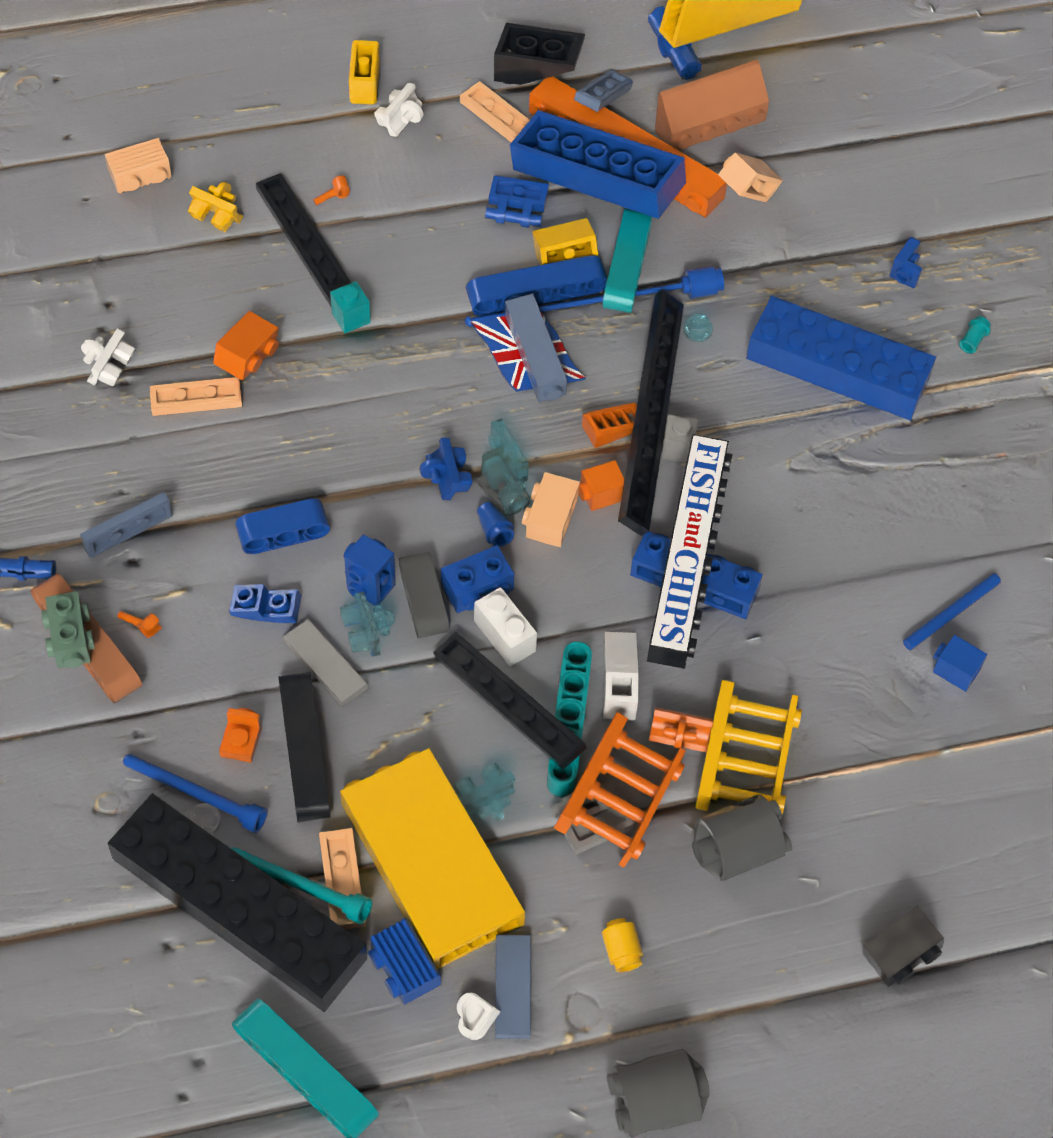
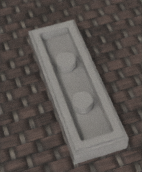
M309 619L283 636V642L342 707L368 689L367 683Z

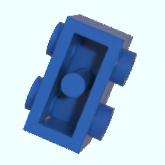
M363 534L356 543L352 542L349 544L344 552L346 586L349 593L359 600L364 599L378 607L396 585L394 552L387 549L380 540H372Z
M496 545L441 568V586L458 614L465 610H474V602L500 587L508 595L510 591L514 590V573L500 548Z

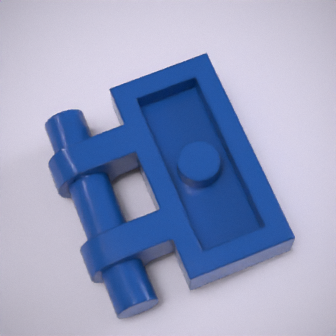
M494 175L489 193V204L498 205L497 209L486 207L485 218L496 220V223L504 224L506 221L519 223L521 227L529 228L530 225L541 227L542 216L532 214V211L544 212L549 184ZM508 207L518 208V209H523V211H522V212L509 211V210H507V208H508Z

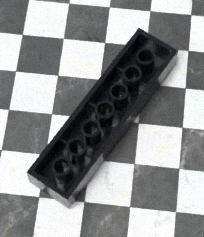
M153 793L107 843L114 861L324 1013L367 960L366 944Z

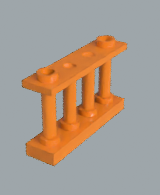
M617 712L608 725L558 818L554 829L566 834L572 824L577 827L580 824L625 850L618 864L624 868L631 857L637 860L643 851L646 842L641 839L671 780L676 782L685 767L681 760L686 750L680 748L672 760L665 758L628 737V732L623 730L628 718ZM614 747L619 750L621 747L665 772L659 785H655L614 762V757L609 755L612 748ZM599 773L604 775L609 773L650 796L652 799L646 811L644 812L600 787L601 783L596 781ZM587 798L592 801L594 798L637 822L638 826L632 838L586 813L587 809L582 807L585 799Z

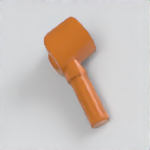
M343 175L335 177L332 181L333 188L313 199L314 204L317 206L335 196L346 198L350 193L346 177Z
M120 611L117 615L119 619L138 627L147 638L154 636L162 629L157 624L159 619L153 613H150L143 620L123 611Z

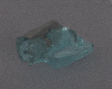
M501 418L491 422L490 436H488L491 451L482 456V475L478 480V484L505 516H512L521 512L530 504L528 500L530 496L524 484L525 481H528L529 464Z

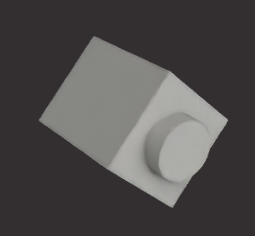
M668 414L662 460L687 463L692 434L696 435L698 419Z

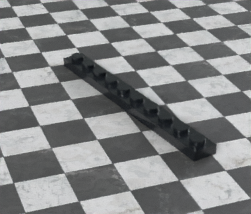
M664 290L657 293L654 298L618 522L640 536L650 530L684 309L683 303Z

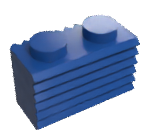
M407 918L397 922L395 925H391L389 928H385L370 938L371 950L368 951L369 957L377 970L383 968L388 976L385 979V984L393 998L399 996L405 1005L441 985L440 973Z

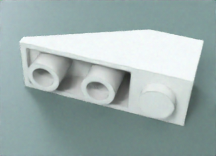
M605 632L603 719H613L618 712L627 717L628 720H635L638 707L636 633Z

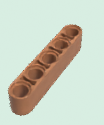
M59 573L30 590L32 597L41 610H47L45 597L74 592ZM90 613L91 621L85 622L86 631L92 630L95 649L89 650L91 662L83 665L113 703H116L142 687V682L134 668Z

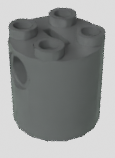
M758 794L697 818L692 849L699 865L718 880L725 881L784 857L786 852L792 850V843L780 825L779 820L782 819V813L779 805L775 800L768 802L765 797Z
M684 1049L647 1057L628 1065H615L613 1073L606 1074L610 1094L618 1098L620 1109L615 1110L618 1128L620 1131L628 1133L631 1138L648 1131L664 1130L700 1121L710 1095L708 1080L703 1067Z

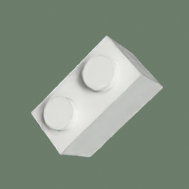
M501 587L474 602V622L509 667L536 652L537 632Z

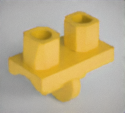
M221 182L218 187L210 185L209 193L192 186L189 194L193 200L189 206L188 213L193 218L204 221L209 210H211L215 214L210 223L223 232L228 230L233 221L240 224L243 215L237 212L236 205L231 204L236 201V195L231 194V185L229 183Z

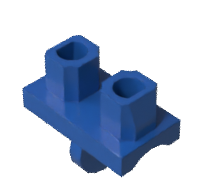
M440 438V447L432 454L426 455V461L420 465L419 470L422 477L431 479L433 484L438 483L442 500H451L455 492H468L473 480L470 472L457 470V468H462L466 462L464 448L451 447L449 438Z

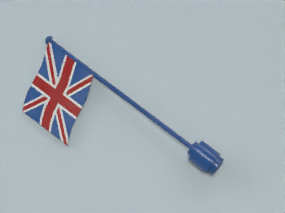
M713 266L685 270V275L680 278V283L637 290L636 296L658 293L661 290L670 291L682 289V293L688 294L689 299L716 295L718 291L724 290V277L721 268H714ZM604 296L540 306L539 310L540 312L599 303L603 302ZM505 312L470 318V315L467 316L465 324L468 327L473 326L487 344L502 376L516 392L533 389L505 318ZM541 313L567 378V383L586 380V377L579 372L570 360L557 332Z

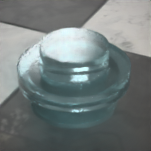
M694 314L686 320L683 330L686 337L690 340L702 342L711 337L713 326L707 316Z

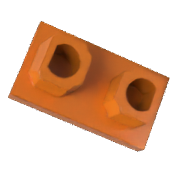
M655 707L649 741L673 745L674 748L678 749L682 747L707 753L713 719Z

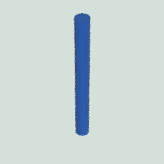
M995 573L991 574L903 640L904 646L908 650L915 648L1001 583L1000 577Z

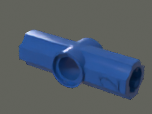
M664 6L655 8L648 15V23L658 38V47L661 55L664 58L669 57L680 77H684L686 80L694 78L701 71L702 64L692 49V43L673 48L659 32L665 8Z

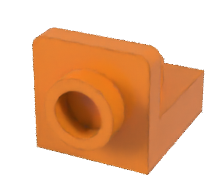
M228 708L226 714L228 723L219 749L220 757L252 763L262 731L260 715L248 708Z

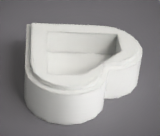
M475 993L463 994L457 1002V1012L461 1016L458 1025L460 1033L470 1040L482 1038L501 1011Z

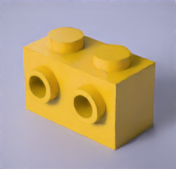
M587 218L532 231L535 254L540 265L591 255L598 256L596 235Z

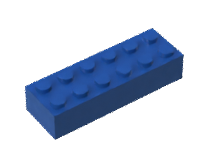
M540 110L535 113L510 144L513 170L657 219L661 217L686 184L684 157Z
M771 295L750 337L746 359L911 421L930 379L936 356Z

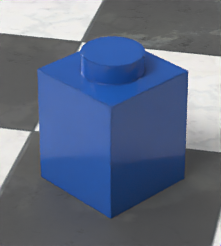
M954 634L948 644L942 642L935 652L933 659L937 660L933 673L966 692L982 669L988 654Z

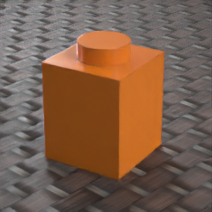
M616 460L581 471L579 496L582 501H587L591 511L621 502L625 479Z

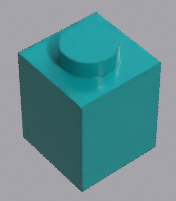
M357 281L330 291L332 314L344 334L371 323L370 302Z

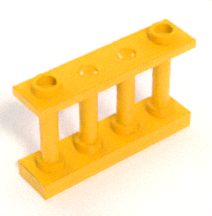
M722 680L695 808L708 811L711 799L717 801L718 798L740 802L761 794L768 802L775 800L783 814L786 795L780 793L792 728L799 727L802 709L796 708L798 696L792 695L787 710L738 699L737 695L732 694L735 682ZM735 712L785 722L783 738L732 727L733 724L727 723L728 713L734 715ZM729 740L779 750L778 765L772 766L726 756L727 752L721 751L722 742L729 743ZM723 769H729L775 779L772 796L721 785V781L715 780L717 770L723 772Z

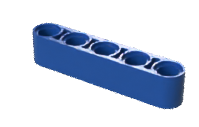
M591 255L478 277L469 281L465 288L473 313L477 316H486L505 312V301L529 294L534 295L537 305L597 294L605 290L608 278L601 259L598 256Z

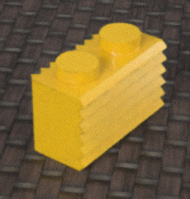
M354 40L352 42L348 81L349 102L352 104L377 103L380 70L379 43L377 41Z

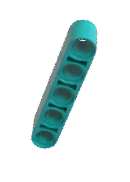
M624 209L603 299L604 309L632 313L651 229V216L634 210Z
M578 641L568 644L563 652L555 717L582 740L592 651L587 644ZM578 659L581 660L583 663L575 664L571 661ZM570 687H574L579 689L580 691L570 692L567 689ZM573 716L576 720L567 721L563 717ZM580 755L564 770L549 758L547 788L554 796L564 797L572 794L574 791ZM566 774L569 778L560 780L555 775Z
M257 998L231 1023L238 1035L346 1138H358L379 1116L376 1108L366 1097L261 999Z

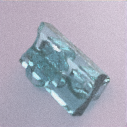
M364 591L355 593V602L340 607V616L344 627L359 623L362 629L348 632L352 653L369 650L371 657L381 655L378 646L380 639L377 631L380 630L381 636L389 635V627L395 623L396 619L392 611L383 610L381 605L374 606L372 608L374 614L371 615Z
M493 763L481 771V777L485 784L476 788L470 777H465L454 784L455 793L469 816L478 812L482 819L491 814L496 821L504 819L502 808L511 804L508 796L515 793L513 782H515L516 778L511 771L505 773L497 763Z

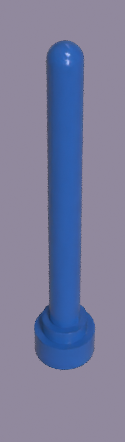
M128 754L123 758V764L126 767L237 817L238 821L242 823V827L251 832L258 833L265 823L268 810L260 805L253 803L252 805L246 804L243 806L132 754Z

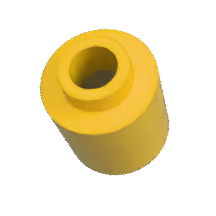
M625 918L608 922L606 924L607 928L601 933L610 964L615 966L616 972H627L642 965L641 957L643 956V951L635 924L627 922Z

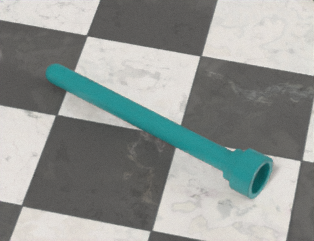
M231 848L273 879L341 908L342 912L346 914V918L362 924L371 912L372 899L360 893L344 895L239 848Z

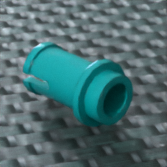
M981 316L970 320L969 329L959 342L961 350L969 354L977 351L983 338L991 332L989 320Z

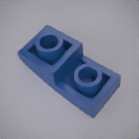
M264 584L235 585L229 613L231 616L249 620L297 623L302 595L298 589L268 591Z

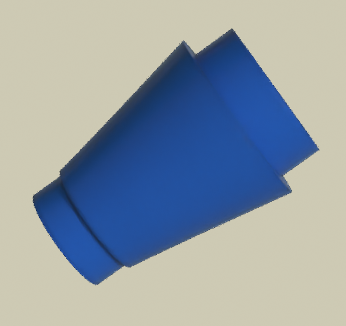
M487 502L480 505L477 509V514L486 541L493 544V546L498 545V547L509 544L514 538L513 524L492 503Z

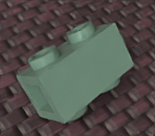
M78 591L45 597L47 610H42L41 614L44 629H50L51 634L50 638H45L48 657H55L58 668H76L82 664L90 663L89 650L95 649L92 630L86 631L85 622L91 621L87 602L81 603Z

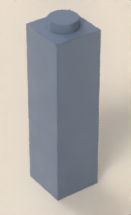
M529 294L505 301V318L538 402L545 400L553 401L566 395L567 378L534 295Z

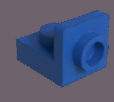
M913 237L908 239L894 259L889 275L899 283L911 288H915L918 284L922 268L917 265L921 256L917 253L921 241Z

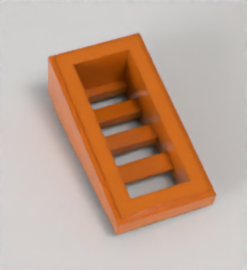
M635 402L583 414L582 428L594 448L632 434L634 422H631L628 414L632 413L635 417L637 408ZM622 417V419L624 420L625 424H622V425H621V423H620V421L618 420V418ZM612 421L615 426L611 427L608 422Z

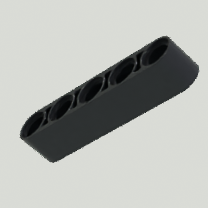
M311 672L278 676L297 823L331 818Z

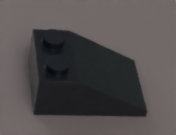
M506 23L494 53V81L522 85L574 71L585 40V34Z

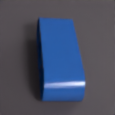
M314 498L248 513L239 517L235 523L242 550L246 554H258L324 537L330 531L323 503L321 500Z

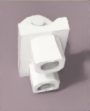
M407 83L402 90L394 89L389 95L390 105L387 108L379 107L375 112L378 125L386 126L390 136L397 137L409 121L418 123L423 118L424 114L421 109L423 104L415 94V84Z
M116 329L105 348L103 347L105 340L102 337H97L95 341L88 339L83 342L81 350L86 355L83 361L87 364H91L93 360L96 361L87 382L95 386L98 380L108 385H115L122 369L110 363L111 359L114 358L127 365L135 351L133 346L122 340L125 334L123 331Z

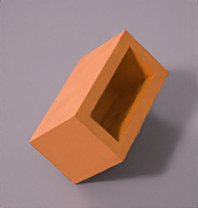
M248 311L216 343L213 364L243 381L251 372L255 373L260 368L262 361L267 356H272L279 345L277 340L279 327Z

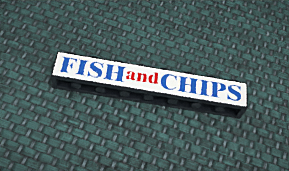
M692 434L649 644L647 662L685 669L687 657L694 658L697 639L691 638L693 629L699 630L703 611L696 609L698 602H705L708 584L702 583L703 575H710L713 557H708L707 552L708 548L715 549L718 531L712 530L713 522L720 523L723 505L717 504L718 497H725L728 479H723L722 475L723 471H730L733 455L727 453L729 443L727 440Z

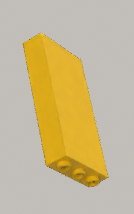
M668 0L659 32L673 48L798 11L802 0Z
M430 748L422 752H412L403 761L393 766L385 765L376 770L374 775L363 780H353L344 789L340 790L342 807L403 917L409 921L437 969L496 940V935H506L524 926V909Z

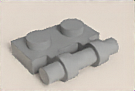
M610 780L601 783L600 787L611 793L615 792ZM571 794L560 798L561 802L550 806L554 818L560 817ZM587 798L585 799L582 806L591 802L596 805L587 810L586 813L622 833L635 828V821L594 798L592 801ZM572 824L567 833L564 834L575 855L608 841L580 824L578 827Z

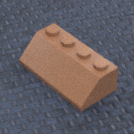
M758 60L659 92L655 132L659 138L677 150H684L689 146L710 141L715 137L733 133L739 129L765 121L769 99Z

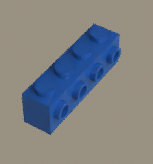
M650 531L645 533L632 559L630 576L661 587L671 539L660 533H652ZM707 553V556L713 557L710 575H703L702 583L708 584L704 604L747 619L759 592L763 574L756 572L751 567L729 562L722 556Z

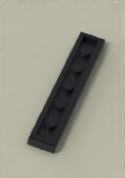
M280 173L257 182L256 190L331 307L330 291L348 285L351 281L282 174Z
M457 632L433 652L435 658L562 770L567 768L587 749L584 741Z

